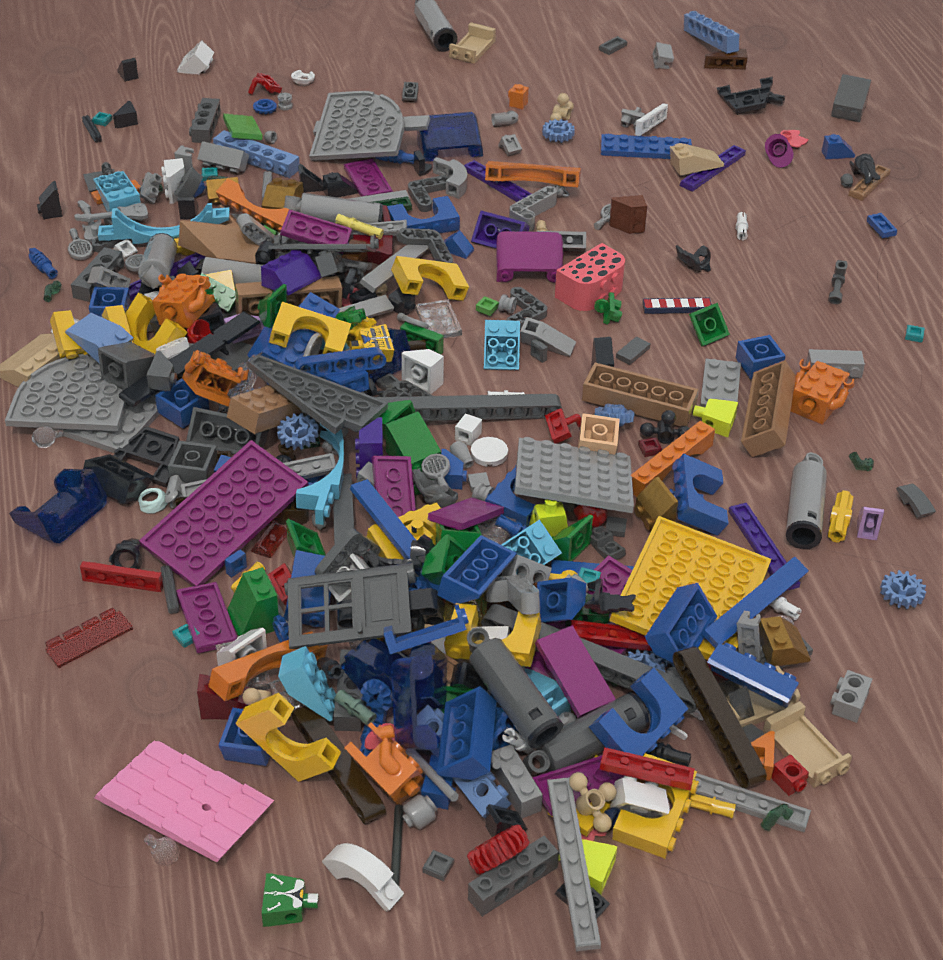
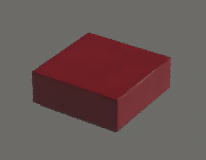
M656 437L638 441V446L644 457L657 455L663 450Z

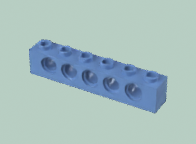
M690 11L688 14H684V31L725 53L739 51V34L734 32V30L720 25L719 22H715L711 18L699 14L697 11Z
M225 130L213 138V144L248 153V164L287 178L292 177L298 172L300 162L297 155L251 139L232 138L230 132Z
M427 705L409 724L430 751L438 758L444 713L439 708L435 710ZM491 771L473 780L453 778L485 819L486 807L489 804L506 809L512 804L507 798L509 793L500 784L498 786L495 784L494 780L496 777ZM487 789H489V790H488V793H487L485 796H483V795H484V792H485Z

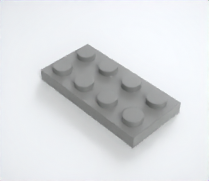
M717 359L705 360L701 407H706L708 399L738 402L741 363Z

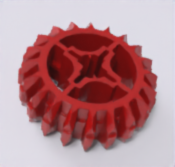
M514 825L471 850L467 858L476 874L485 873L524 850L530 843L525 830L520 825Z

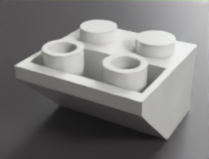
M183 158L164 160V167H161L165 197L169 198L170 204L178 201V197L174 192L183 183L181 179L185 175Z

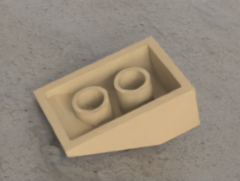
M682 143L670 147L671 164L680 176L724 166V163L714 151Z

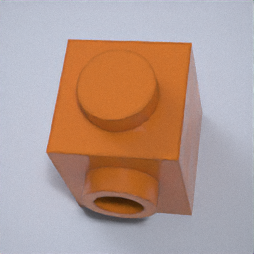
M515 84L508 92L509 106L523 110L528 103L529 87Z

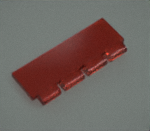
M112 607L99 614L101 621L95 616L81 623L83 630L77 625L62 633L64 640L58 635L46 641L47 649L45 650L59 669L133 630V626L121 611L116 612Z

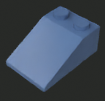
M93 313L88 314L65 331L71 339L98 363V348L132 342L134 338L120 325Z

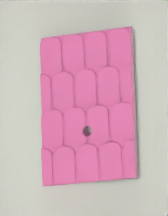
M160 741L150 743L146 749L135 757L94 797V799L215 862H218L274 802L273 799L247 784L243 785L220 771H214L187 754L182 755Z

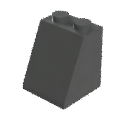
M843 74L833 103L831 117L860 122L867 105L871 79Z
M132 342L98 348L101 378L125 390L147 375L155 354Z

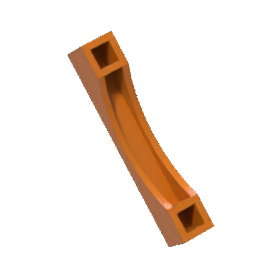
M488 161L485 171V180L536 181L567 187H579L581 168Z
M229 178L216 191L219 197L218 200L223 205H229L235 211L239 210L242 213H247L259 223H264L267 227L276 229L279 233L281 232L289 211L288 208L266 209L252 204L246 199L241 186Z
M699 421L632 473L630 476H632L633 495L637 497L656 477L663 481L672 470L675 460L679 459L683 453L689 456L694 454L702 455L712 447L715 429Z
M289 640L212 668L208 686L224 701L242 695L245 686L251 679L264 671L280 668L282 656L300 648L290 649ZM328 645L307 648L309 652L314 653L316 660L321 657H325Z

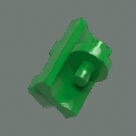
M609 292L608 300L598 299L595 302V310L603 313L604 324L608 325L610 320L618 323L622 317V311H619L622 304L620 300L614 299V293Z
M352 306L345 311L339 312L335 319L351 323L350 329H352L358 323H361L362 320L366 319L364 308L356 310L355 306Z

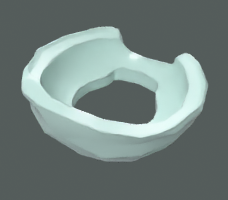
M159 488L144 490L138 498L140 510L145 513L161 511L168 504L165 502L166 493ZM151 492L158 493V497L154 501H142L146 494Z

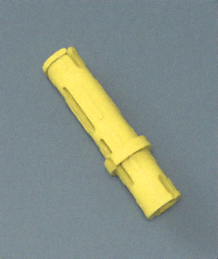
M338 214L336 217V224L352 228V230L370 236L375 235L378 239L383 237L384 229L360 222L354 217L349 218Z

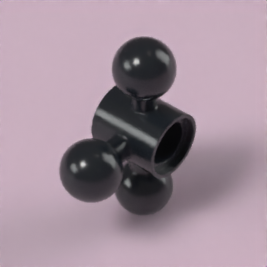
M666 410L662 413L657 427H654L649 422L643 423L640 427V433L644 437L657 434L659 442L668 444L674 440V435H677L679 438L690 428L683 425L678 429H674L673 423L676 420V414L671 410Z

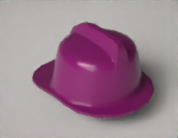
M773 134L766 140L765 151L771 163L778 168L788 166L793 160L794 152L787 138L781 134Z

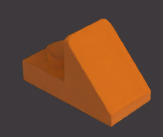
M769 731L751 742L765 768L766 780L769 781L771 780L774 767L775 731Z

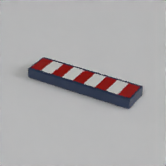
M710 297L649 298L642 301L644 314L692 313L712 305Z

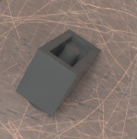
M156 351L147 373L149 389L171 391L173 384H176L177 373H174L173 364L161 351Z

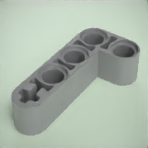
M546 186L512 204L509 208V218L526 222L530 226L528 232L533 231L535 228V216L556 205L557 188Z
M247 213L238 216L236 221L244 235L258 246H260L262 241H270L274 245L275 235ZM282 236V244H295L298 241ZM275 252L276 259L289 252Z
M524 576L497 577L485 591L487 602L509 601L522 614H537L540 612L539 589Z

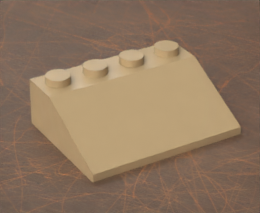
M41 334L1 363L0 378L19 387L23 381L26 382L31 378L33 372L46 364L59 360L60 356L54 334Z

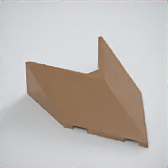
M230 213L229 220L221 224L187 220L180 221L178 245L206 257L256 264L255 253L259 247L242 233L237 224V219Z

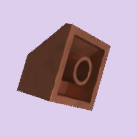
M643 195L612 197L609 226L628 234L645 233L647 203Z

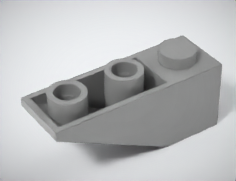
M526 317L520 330L521 342L531 345V341L536 338L545 344L549 351L568 357L571 356L576 345V341L546 323Z

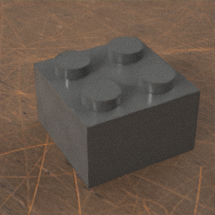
M179 441L168 465L169 477L179 475L180 479L185 483L208 479L214 474V468L218 462L216 445Z

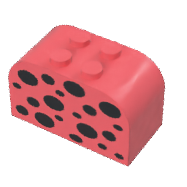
M601 243L557 269L555 298L573 309L590 311L595 309L594 304L598 299L608 300L609 292L614 293V297L617 296L623 287L624 256Z

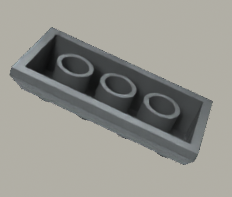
M193 407L186 442L216 445L219 451H231V453L236 454L250 440L263 448L267 441L269 429L253 434L227 418L225 413Z

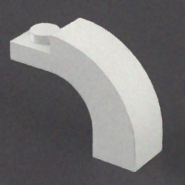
M348 843L339 844L322 861L336 879L346 877L361 884L384 911L390 910L404 894L391 878L393 872L376 856L359 846Z

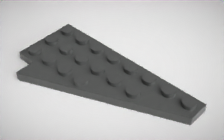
M256 355L248 361V368L333 434L339 432L343 427L359 432L360 429L377 419L388 408V402L264 356Z

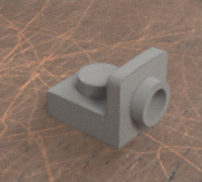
M515 134L501 137L498 144L499 148H504L507 156L520 153L522 150Z

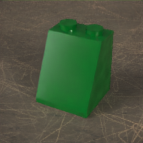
M419 412L385 424L386 453L389 456L411 457L412 470L421 468L423 460L431 454H441L439 446Z
M263 567L242 574L227 611L238 637L250 630L264 628L266 634L274 632L272 623L274 622V616L279 615L278 598Z

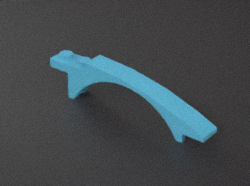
M207 203L204 209L190 221L221 224L229 220L230 210L229 208H213L212 203ZM112 208L111 218L113 225L99 226L98 229L99 241L132 239L133 244L148 243L150 238L158 233H165L173 238H178L180 225L173 227L146 226L128 218L118 208Z
M325 428L327 431L321 430L320 437L331 444L339 456L335 468L320 481L296 491V508L315 510L316 524H324L325 518L330 515L329 505L333 504L334 499L339 500L344 478V439L342 429L336 434H333L327 428Z

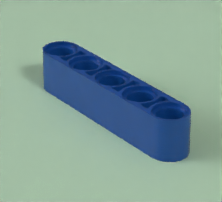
M370 347L300 357L295 362V368L300 370L302 366L308 365L306 370L301 371L322 377L379 369L386 364V357L380 348ZM380 355L379 359L373 360L375 356ZM357 358H362L360 362L355 363ZM340 360H344L342 365H337ZM321 363H326L324 367L319 368Z

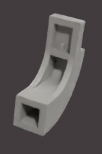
M436 157L433 160V173L440 176H449L450 178L446 180V194L458 199L461 198L467 190L466 168L454 159L449 162Z

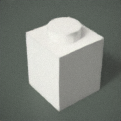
M465 413L455 426V441H462L472 446L482 433V419Z

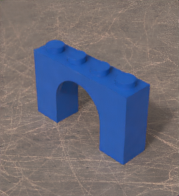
M448 196L433 198V213L435 216L427 219H418L410 216L403 204L387 206L390 220H407V228L431 229L439 233L460 230V216Z
M683 453L679 459L675 460L672 466L675 496L678 500V519L718 536L729 524L727 510L703 499L695 488L713 495L723 484L722 470Z
M515 465V468L507 473L505 479L497 484L495 490L488 494L485 502L504 507V514L502 515L514 522H521L522 526L525 524L529 527L535 504L521 499L513 493L516 476Z
M655 668L643 673L630 686L649 710L651 722L647 733L642 734L632 730L614 708H611L602 713L589 726L606 748L642 756L645 752H651L658 745L656 741L659 738L663 739L671 732L669 728L672 725L675 726L684 719L683 714L689 708Z

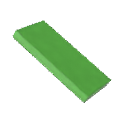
M223 113V120L232 138L262 140L263 134L253 116Z

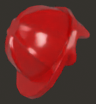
M199 319L187 328L186 338L188 342L195 344L208 334H212L209 323Z
M579 505L574 509L577 521L588 515L593 516L592 528L599 527L607 518V509Z

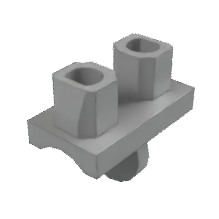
M640 107L631 111L623 109L621 111V126L627 128L629 124H633V128L636 130V121L643 117L645 113L641 112Z
M147 172L143 185L139 188L140 197L154 204L159 193L158 189L163 179L162 176L157 173L151 174Z

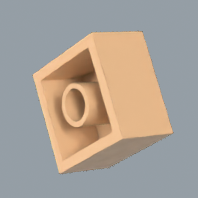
M583 413L579 430L578 448L584 446L590 448L591 451L597 452L602 449L608 451L609 454L615 455L620 419Z

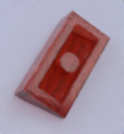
M273 520L250 551L271 558L287 536V529L276 520Z

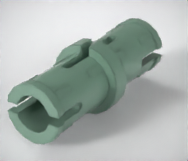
M344 689L336 694L335 702H338L347 709L348 714L356 716L367 726L370 722L373 723L377 715L366 708L360 699L353 698Z

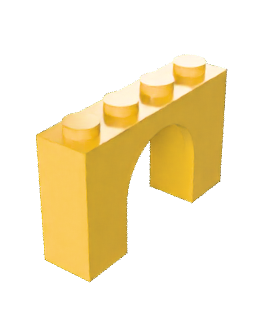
M396 256L391 269L402 293L418 295L423 284L422 277L440 284L448 299L464 301L469 289V285L461 270L454 263Z
M138 293L125 313L131 336L134 337V344L156 354L158 347L185 337L187 331L181 325L165 319L156 335L148 340L147 327L155 314L152 299Z
M282 302L271 331L269 343L286 348L294 331L310 329L322 334L325 340L323 354L340 352L344 349L351 323Z
M123 305L105 307L102 318L120 325L131 335ZM71 310L53 312L50 323L60 359L65 357L67 359H74L79 357V354L87 355L88 353L65 333L68 328L75 324Z
M438 503L425 505L421 509L409 511L398 517L405 526L416 519L423 521V526L434 535L436 545V523L428 520V513L441 509ZM377 524L368 528L366 537L374 541L381 548L378 556L389 559H404Z
M459 604L460 609H465L469 623L465 624L467 630L446 636L444 647L447 656L453 659L470 660L472 653L469 650L467 634L471 629L477 627L479 621L477 605ZM455 608L451 620L458 617ZM518 611L513 631L509 636L502 639L521 667H531L536 649L535 642L538 640L541 630L540 613L522 614ZM477 640L475 644H480L483 640Z
M276 693L246 706L235 724L298 782L333 769L341 751L327 738L309 744H302L290 740L278 730V727L286 724L294 709L281 694Z
M646 753L644 754V757L666 761ZM694 771L691 791L659 784V788L666 789L667 797L671 801L672 809L669 811V814L659 818H646L621 809L613 827L612 840L666 859L668 851L673 852L677 840V838H674L676 831L681 832L683 827V813L689 812L692 802L689 799L690 795L696 794L699 781H696L697 771ZM637 778V782L640 783L650 782Z

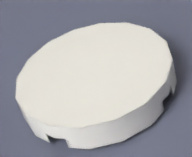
M483 437L476 440L471 446L472 459L482 466H487V464L498 466L508 456L507 444L498 438Z

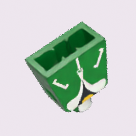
M266 873L261 913L263 927L300 923L303 921L304 908L318 909L319 894L305 893V881L303 879Z

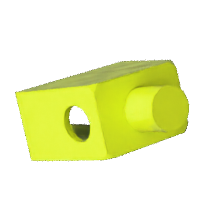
M708 399L706 407L695 405L693 416L702 418V422L713 427L716 434L729 437L736 418L738 402Z
M545 499L544 504H536L534 506L529 526L540 520L551 537H555L561 530L568 527L566 513L561 502Z
M582 839L590 887H593L601 895L616 861L617 846Z

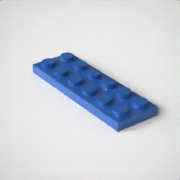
M608 133L601 135V155L670 159L671 146H675L678 143L692 144L691 139L628 136L626 134L613 135Z
M311 292L299 305L301 308L332 318H336V315L341 310ZM310 329L296 330L291 334L286 348L269 343L261 356L294 368L296 360L303 357L310 338L317 332Z

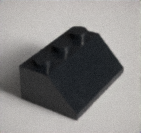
M111 454L85 460L81 476V482L87 484L89 488L97 489L103 495L117 499V502L121 504L137 501L140 494L147 489L154 479L153 475Z

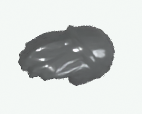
M420 469L412 471L415 486L424 496L426 503L429 505L438 503L440 508L456 503L458 500L457 492L453 491L450 487L447 492H444L439 486L438 480L429 479Z

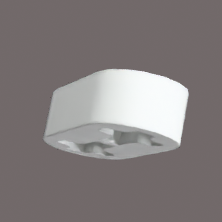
M183 337L158 347L156 351H161L168 358L186 350L190 345L188 339Z

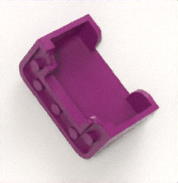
M504 231L497 235L496 282L510 281L513 278L514 271L547 272V279L556 283V270L563 266V240L561 234L558 232Z

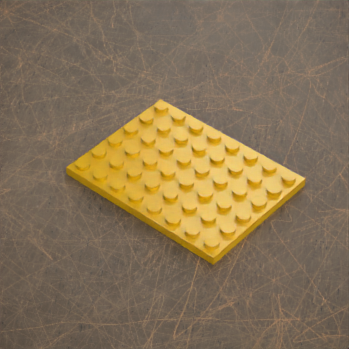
M658 516L621 593V596L636 595V599L632 602L635 609L632 612H612L609 621L646 635L677 587L694 583L700 585L717 615V620L763 582L771 559ZM736 632L723 645L729 643L738 648V633ZM705 637L698 647L706 660L709 659L715 650Z

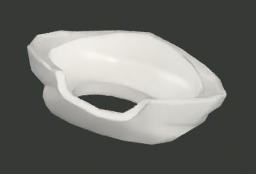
M298 70L293 72L291 77L296 84L305 86L312 83L315 74L313 72L305 74Z

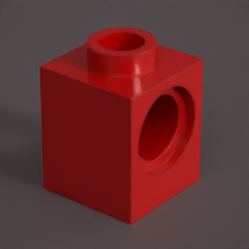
M790 754L774 764L771 779L790 796L795 792L799 793L805 789L809 772Z

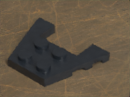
M773 76L760 79L761 88L731 93L730 85L717 87V93L736 114L760 110L766 107L773 85Z
M146 426L130 438L127 445L116 449L113 456L123 461L130 457L159 467L153 475L152 483L167 488L170 479L168 465L180 439L178 436Z

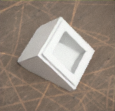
M129 239L123 240L113 248L114 250L122 251L124 259L138 251Z

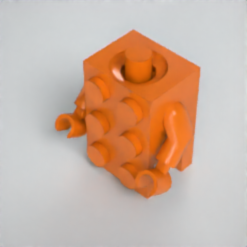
M160 274L158 280L162 283V287L159 289V294L152 300L159 325H162L165 319H169L184 328H189L215 302L214 295L206 294L207 292H205L211 285L209 277L186 274L177 275L173 281L168 275L165 278Z
M199 350L193 352L190 361L185 365L182 379L196 395L229 407L231 399L227 395L229 389H233L241 381H247L249 370L244 371L242 367H239L238 372L231 370L232 367L227 365L226 361L220 358L214 360L210 358L209 354L205 352L199 353Z
M801 359L799 362L801 370L795 376L790 412L823 425L834 410L844 405L849 394L848 390L852 389L855 385L854 378L851 383L847 384L850 373L820 361H816L812 367L809 361L808 365L804 367L802 366L804 359Z
M370 722L368 724L369 728L381 743L367 757L352 742L344 748L353 760L397 805H402L409 797H413L420 790V786L424 783V778L421 775L423 770L411 756L408 757L403 741L396 742L391 739L395 737L394 728L391 724L383 727L379 725L376 728Z

